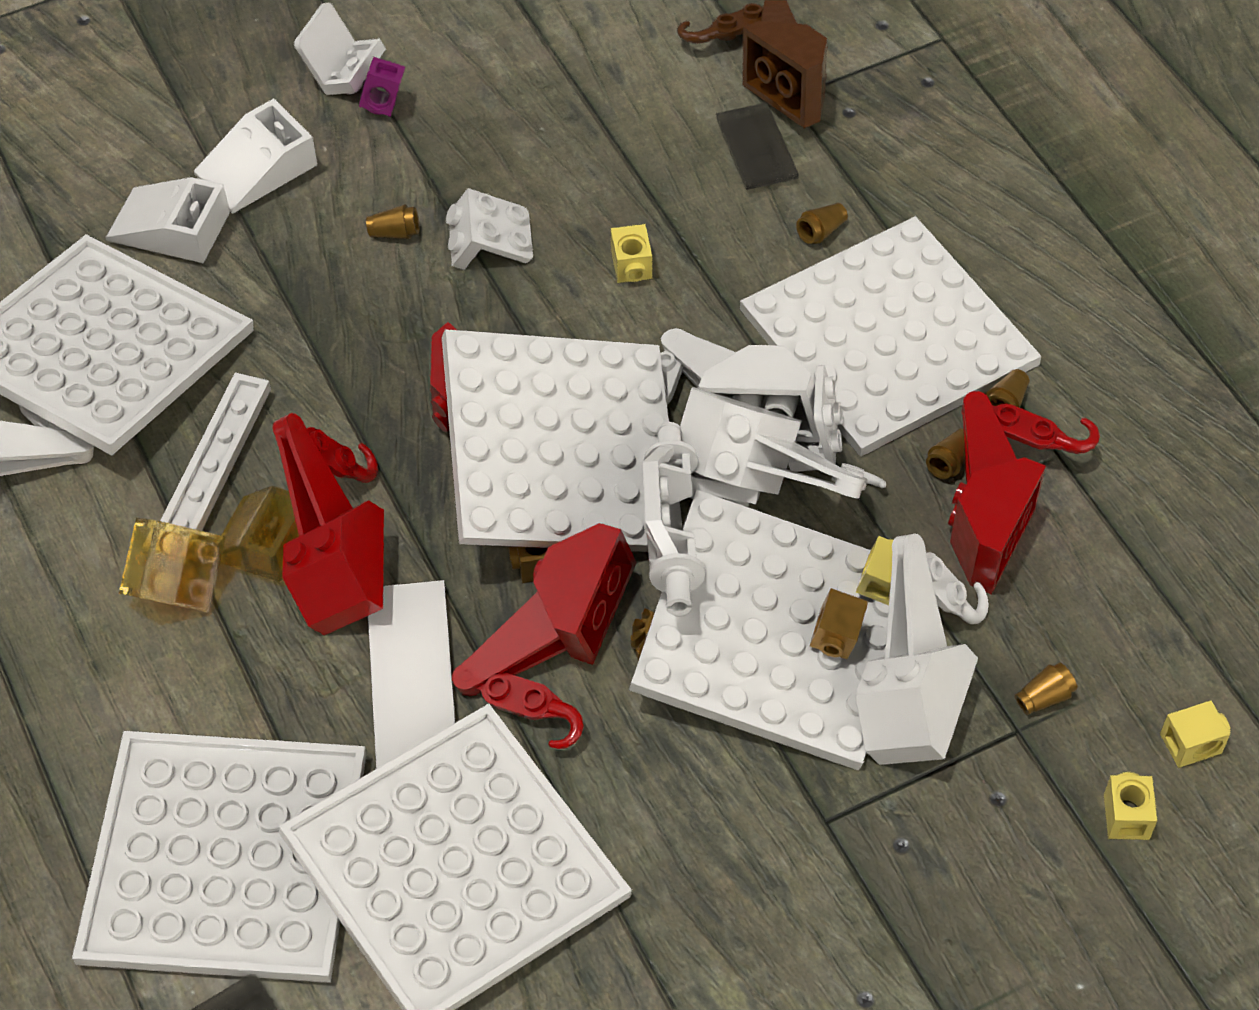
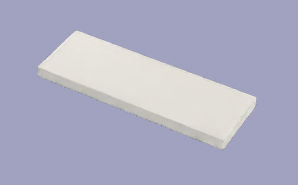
M444 580L383 586V609L368 616L376 769L455 723Z

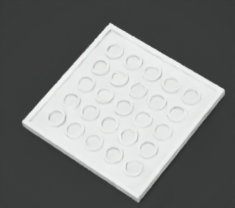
M916 216L740 300L741 312L768 345L785 346L812 374L814 384L816 380V366L825 365L828 377L833 376L835 379L836 399L834 401L835 403L841 402L843 410V424L837 425V429L840 430V433L860 457L963 405V399L967 393L972 391L986 393L1012 370L1019 369L1027 372L1039 366L1042 357Z
M85 235L0 302V395L112 456L253 332V320L120 251Z
M446 329L442 335L459 544L548 548L585 529L602 523L621 529L631 551L648 552L642 462L644 461L645 452L650 446L658 443L657 428L659 425L669 422L659 345ZM676 502L670 505V528L683 530L680 503Z
M696 490L682 531L695 534L696 557L704 565L705 579L698 588L690 591L692 610L685 615L670 614L666 610V593L661 592L629 691L859 771L863 764L866 750L855 693L867 661L885 657L889 605L856 593L871 550ZM830 588L869 601L858 640L848 659L827 656L819 649L810 647L821 606Z
M490 704L478 709L279 825V834L401 1010H455L629 899L632 893L631 888Z
M123 731L72 959L75 965L331 983L340 920L279 834V825L362 778L367 755L365 746Z

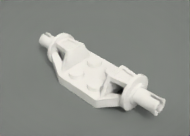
M665 422L657 428L658 443L650 446L645 452L644 461L642 462L645 525L650 565L649 579L655 588L666 593V610L670 614L680 616L692 610L690 591L698 588L704 582L706 573L703 563L696 557L695 534L670 528V505L692 496L691 473L697 467L698 456L691 445L681 441V427L674 422Z

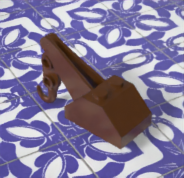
M764 0V6L747 4L743 9L731 14L719 15L708 28L697 32L685 30L690 26L689 21H685L677 27V34L682 40L696 44L706 43L717 38L722 41H731L736 36L743 34L742 85L803 128L820 122L827 78V37L807 24H797L787 0Z

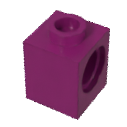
M373 56L359 107L368 109V111L374 114H383L391 117L405 66ZM376 87L383 88L386 91H380Z

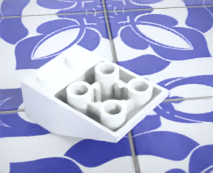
M273 98L246 113L194 170V174L199 179L224 184L229 211L233 214L317 166L313 137Z
M189 177L134 187L108 232L106 240L204 263L230 213L224 184Z

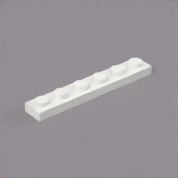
M234 373L147 546L150 557L181 565L186 564L271 391L268 380Z

